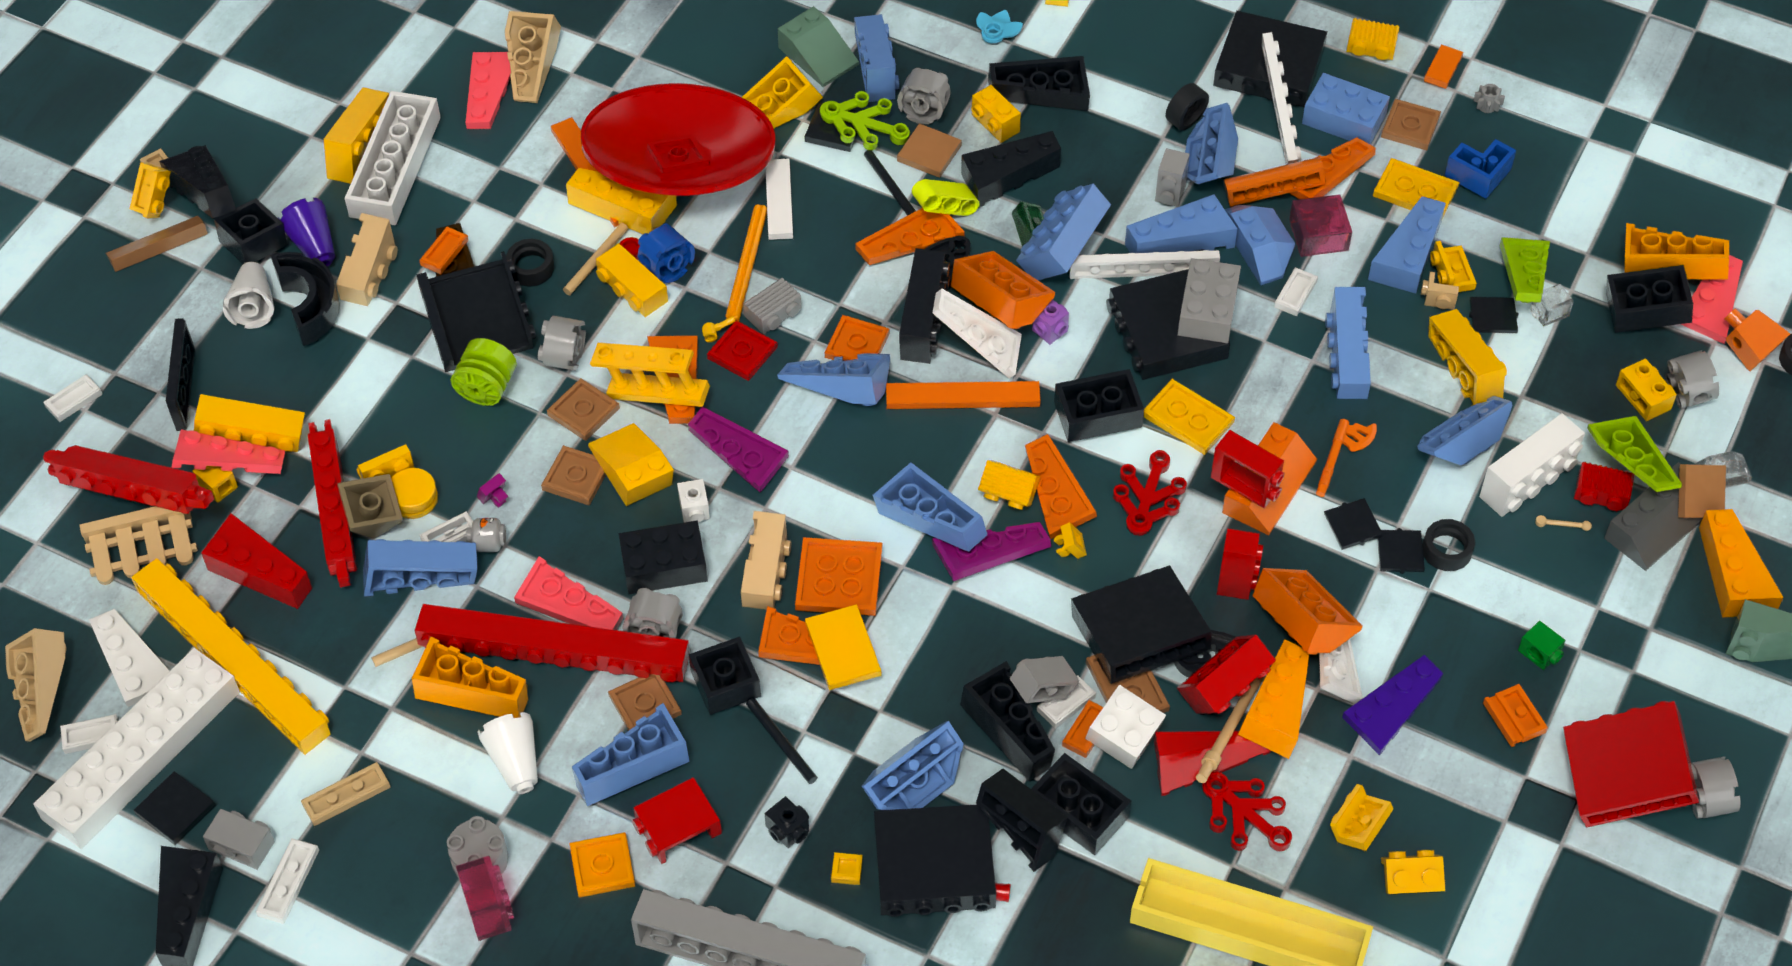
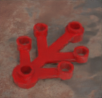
M1157 450L1150 455L1149 468L1151 471L1145 489L1137 479L1136 468L1132 464H1124L1120 469V478L1127 482L1140 501L1138 509L1128 498L1129 488L1126 485H1116L1113 490L1114 500L1121 504L1128 515L1126 519L1127 528L1132 534L1142 536L1149 532L1153 522L1168 515L1174 516L1178 514L1180 502L1171 496L1181 495L1186 491L1187 482L1182 477L1173 478L1171 485L1156 491L1160 475L1167 472L1170 467V456L1163 450ZM1129 471V472H1131L1132 474H1129V475H1128V474H1125L1124 472ZM1180 484L1183 487L1178 488L1175 485ZM1118 492H1124L1125 494H1124V495H1119V494H1117V493H1118ZM1166 499L1163 507L1149 512L1151 505ZM1174 505L1176 508H1169L1168 506Z
M1213 772L1207 781L1202 784L1204 794L1211 798L1212 802L1210 829L1216 833H1221L1226 829L1227 818L1223 815L1224 800L1232 807L1233 834L1230 844L1234 850L1242 851L1248 844L1244 818L1268 838V843L1272 849L1276 851L1287 850L1292 840L1291 831L1284 826L1273 827L1254 811L1269 810L1272 815L1279 816L1285 811V800L1280 796L1258 798L1263 795L1265 788L1264 782L1258 778L1251 779L1250 781H1229L1224 774ZM1218 785L1221 789H1214L1212 786ZM1256 785L1260 787V790L1256 791L1251 787ZM1233 792H1247L1253 798H1239ZM1278 803V804H1280L1282 807H1281V808H1275V807L1272 806V804ZM1219 820L1223 824L1218 826L1215 825L1213 822ZM1240 838L1244 843L1238 844L1235 842V839ZM1275 839H1282L1284 843H1277Z

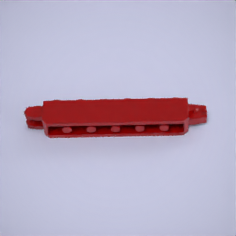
M327 419L324 423V431L318 432L314 422L308 423L310 433L307 435L326 563L330 575H337L341 588L351 586L349 572L357 571L352 532L348 526L337 486L338 483L344 482L338 443L331 420Z
M77 445L68 447L65 451L52 449L45 452L43 456L45 463L51 464L47 469L48 473L51 476L57 477L59 483L185 514H189L193 508L206 509L214 500L211 490L199 486L195 473Z

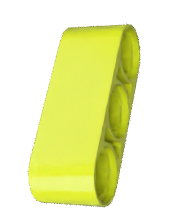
M922 179L915 183L912 188L913 196L926 212L969 216L976 212L979 207L978 199L964 183Z

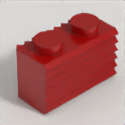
M1582 462L1573 499L1580 500L1586 505L1598 504L1607 506L1612 511L1624 510L1631 499L1635 474L1628 471L1624 472L1617 468L1613 469L1612 467L1608 468L1607 466L1603 467L1602 465L1598 466L1597 464Z

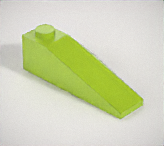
M1637 416L1588 424L1587 429L1596 443L1654 491L1661 492L1681 488V481Z

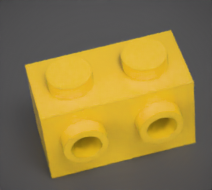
M992 85L972 95V116L1000 143L1020 132L1021 113Z
M1646 358L1622 369L1616 382L1617 388L1645 421L1670 411L1677 396L1673 387L1666 383L1660 376L1657 368L1652 366Z

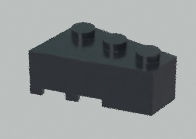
M1004 768L982 782L976 804L998 830L1003 828L1014 841L1011 843V846L1016 851L1020 849L1031 861L1028 866L1032 871L1035 872L1054 858L1068 817Z

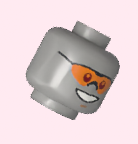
M476 518L472 523V527L467 528V542L476 543V552H498L502 545H506V526L501 524L498 518Z

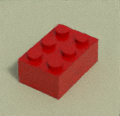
M1256 634L1238 636L1179 685L1177 689L1196 714L1216 712L1220 714L1231 705L1229 701L1236 695L1241 696L1251 688L1250 683L1255 678L1260 679L1271 671L1269 666L1276 659Z

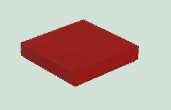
M736 320L707 353V359L749 381L778 348V345L773 339Z

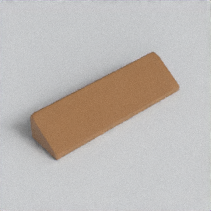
M195 216L109 251L106 255L114 271L117 272L205 236L208 233L202 219L199 216Z

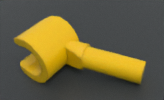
M732 316L717 324L705 323L702 327L705 341L710 343L717 340V331L736 322L734 317Z

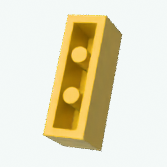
M619 243L596 258V274L603 283L607 282L617 296H622L627 300L634 311H639L644 317H647L668 302L667 286Z

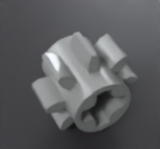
M1494 84L1480 85L1479 91L1475 92L1473 101L1478 102L1476 108L1484 113L1498 112L1500 105H1503L1505 96L1501 95L1502 89Z

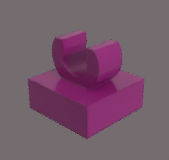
M498 473L479 488L477 498L482 504L491 499L495 506L499 508L508 498V495L503 490L506 480Z

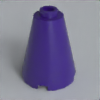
M306 198L291 203L281 211L282 218L278 217L284 225L285 233L305 257L311 259L315 257L327 267L330 266L335 258V251L326 207L323 201L319 198H313L314 201L307 202Z

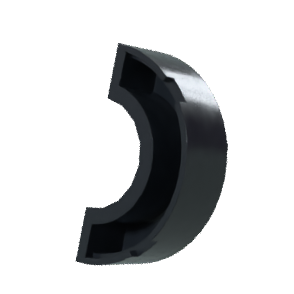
M282 252L270 255L282 292L295 290L307 294V298L299 306L291 309L303 346L318 341L319 338L331 329L339 313V297L330 270L319 259L304 257L303 253Z

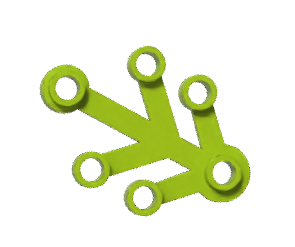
M859 91L853 99L842 103L827 101L820 107L822 119L826 123L835 125L840 133V139L844 143L854 141L856 130L863 141L865 149H876L878 137L870 134L867 128L889 134L890 140L896 145H904L909 139L910 131L905 124L897 123L893 126L871 119L881 114L886 115L890 113L892 103L889 99L882 98L876 106L857 113L848 112L856 107L864 108L868 105L869 95L864 91ZM844 121L851 122L855 130L852 127L846 126Z

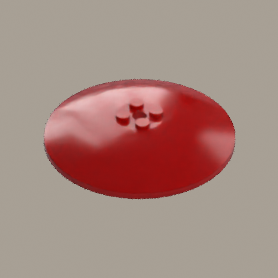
M655 84L621 92L597 105L589 113L582 125L581 146L586 159L598 172L623 186L661 195H700L735 187L760 173L773 156L775 131L768 117L757 106L733 93L696 84Z

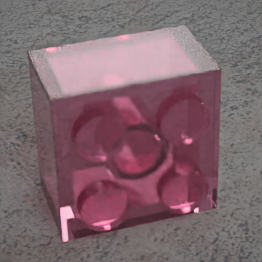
M1341 195L1292 200L1289 220L1301 257L1349 251L1352 229Z
M486 856L456 866L478 941L511 931L509 920L513 919L514 915L499 865L493 866L490 856Z

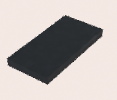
M184 318L175 319L165 400L176 431L187 429L195 347Z

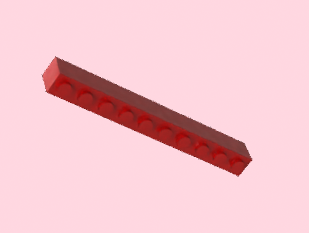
M422 604L414 630L418 645L425 648L430 637L438 639L440 644L448 648L451 645L460 649V652L475 653L479 656L491 655L507 660L520 659L535 664L542 662L555 664L559 667H578L587 671H606L615 675H635L639 678H648L650 674L660 675V678L666 682H684L689 661L688 654H690L689 640L429 604Z

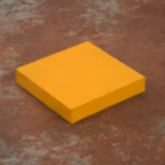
M625 832L569 843L579 897L635 887Z

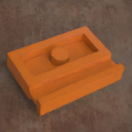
M1520 684L1495 693V696L1490 698H1484V706L1511 747L1515 746L1516 743L1526 742L1547 732V725Z

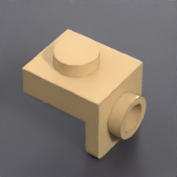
M1430 272L1428 280H1423L1421 295H1425L1424 305L1454 310L1459 287L1434 283L1435 272Z

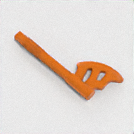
M1346 419L1339 420L1333 443L1318 483L1317 496H1325L1341 445L1347 446L1351 452L1364 449L1375 438L1377 432V425L1375 423L1366 427L1358 423L1349 425V421ZM1348 436H1352L1357 442H1355Z

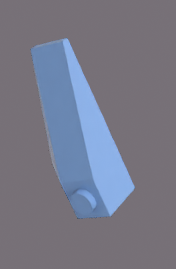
M857 354L858 359L843 361L842 356L834 357V360L822 364L817 359L787 363L777 375L780 380L852 404L872 406L877 404L885 394L890 354Z

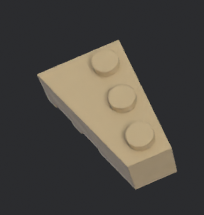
M361 213L359 221L362 222L359 235H353L352 243L356 244L351 257L346 256L336 286L340 300L368 306L371 299L376 297L381 280L386 278L388 267L391 261L395 260L398 248L395 246L389 219Z
M754 511V534L750 535L749 538L751 548L748 560L746 559L741 600L742 607L767 610V606L774 608L776 600H781L782 585H779L780 578H785L787 563L784 562L785 556H790L791 540H787L785 514Z

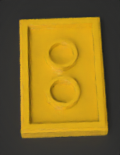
M1391 158L1374 189L1373 197L1412 210L1422 196L1446 203L1443 213L1444 217L1459 187V182Z
M1171 379L1144 408V418L1204 455L1235 421L1233 415L1174 379Z
M857 604L805 618V624L829 690L882 676L881 668Z

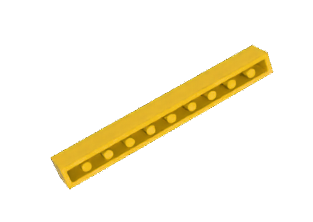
M156 558L131 577L136 591L195 649L232 674L240 693L304 755L331 735L327 725L329 723L328 717L320 709L315 711L311 707L312 703L304 693L298 694L294 690V685L286 676L281 678L277 674L276 667L269 660H262L257 648L251 643L247 645L243 641V636L235 627L230 629L226 625L227 622L218 611L214 613L202 595L197 597L193 593V588L185 579L180 581L170 564L164 565Z

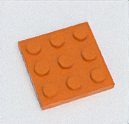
M803 537L795 610L831 612L857 604L861 615L876 616L883 543Z

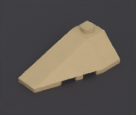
M509 11L505 40L508 47L507 54L510 61V77L514 101L538 103L557 49L561 29L559 22L552 14Z
M34 628L5 646L8 679H13L16 689L12 693L14 699L19 700L21 705L18 715L25 741L31 742L46 733L65 661L66 644L64 643V632Z

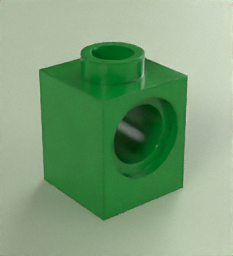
M1539 620L1522 637L1518 651L1544 671L1551 663L1556 665L1564 655L1562 649L1566 640Z

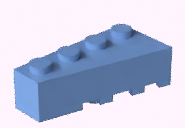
M882 14L854 17L856 44L865 92L869 95V102L879 101L882 98L895 99V89H899L898 75H895L896 63L895 58L892 56V42L888 40V23L884 24Z
M1213 194L1127 225L1125 246L1130 253L1187 252L1201 249L1214 251L1215 247L1225 246L1226 249L1235 248L1237 227Z
M1422 196L1372 260L1368 280L1416 294L1442 221L1446 203Z
M1335 287L1330 313L1325 315V326L1330 328V333L1327 335V347L1332 348V353L1329 355V367L1334 368V373L1331 375V387L1336 389L1337 399H1368L1371 378L1369 353H1367L1368 331H1365L1367 308L1362 307L1364 297L1366 296L1365 287Z
M911 462L873 494L879 514L968 552L987 536L984 521L980 514Z
M384 539L368 540L363 567L364 597L374 596L373 591L386 590L387 594L398 593V588L413 587L414 591L425 590L431 584H437L439 588L474 584L477 573L476 543L465 541L440 542L437 540L429 542L412 540L386 541Z
M664 703L656 707V712L649 717L643 716L636 721V726L625 734L620 732L613 737L614 741L606 747L600 746L572 766L576 786L587 806L689 762L686 741Z

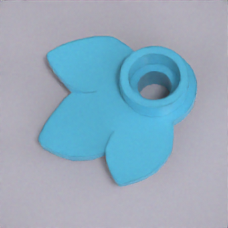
M1006 10L996 13L992 17L980 12L976 19L977 26L982 30L981 36L988 43H998L1004 38L1014 37L1020 33L1023 27L1021 22H1011Z

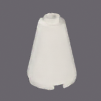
M247 262L243 264L224 298V315L234 325L239 323L245 325L244 328L247 329L260 328L271 320V316L274 313V302L265 269L259 263Z
M522 712L520 713V718H513L512 714H507L484 724L483 732L478 730L481 743L511 791H517L518 794L532 791L534 785L538 782L533 721L530 714Z

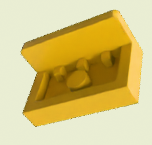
M141 162L129 209L142 213L145 218H160V214L164 209L165 193L170 185L169 177L171 171L147 162Z
M1435 241L1433 251L1430 252V261L1433 266H1436L1438 271L1439 284L1458 286L1459 292L1475 290L1477 283L1462 245L1443 248L1441 241Z
M405 444L359 464L357 474L360 479L390 474L392 478L393 475L403 469L414 468L410 450Z
M1356 784L1330 823L1337 842L1367 851L1393 811V806L1390 801L1366 795L1363 785Z
M1417 850V856H1406V851L1388 852L1389 857H1381V863L1384 864L1387 894L1445 891L1443 856L1434 855V850Z

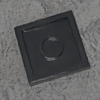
M819 102L804 136L805 142L851 152L858 135L851 122L844 121L846 126L852 127L855 130L854 141L844 143L840 139V133L835 125L826 123L822 119L820 107L823 103ZM851 109L848 112L857 113L859 111Z
M174 771L134 809V812L145 823L176 845L216 805L212 799Z

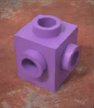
M1052 299L1033 322L1032 331L1051 345L1068 332L1069 312L1063 305L1058 304Z

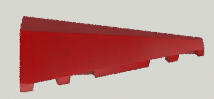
M1221 731L1155 732L1154 747L1161 796H1166L1170 791L1179 787H1188L1197 780L1196 775L1202 766L1201 761L1205 753L1212 749ZM1234 731L1221 754V762L1217 769L1211 773H1222L1248 762L1250 758L1263 754V756L1269 754L1271 750L1238 735L1239 731Z

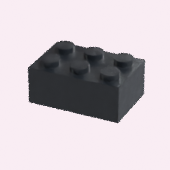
M1684 265L1607 275L1606 296L1615 333L1692 323L1693 300Z
M1130 369L1055 384L1054 403L1067 442L1142 428L1144 407Z
M698 520L618 533L628 595L637 593L640 588H647L653 591L708 582Z
M1066 753L1031 788V790L1068 817L1063 833L1093 855L1099 852L1130 817L1132 801Z

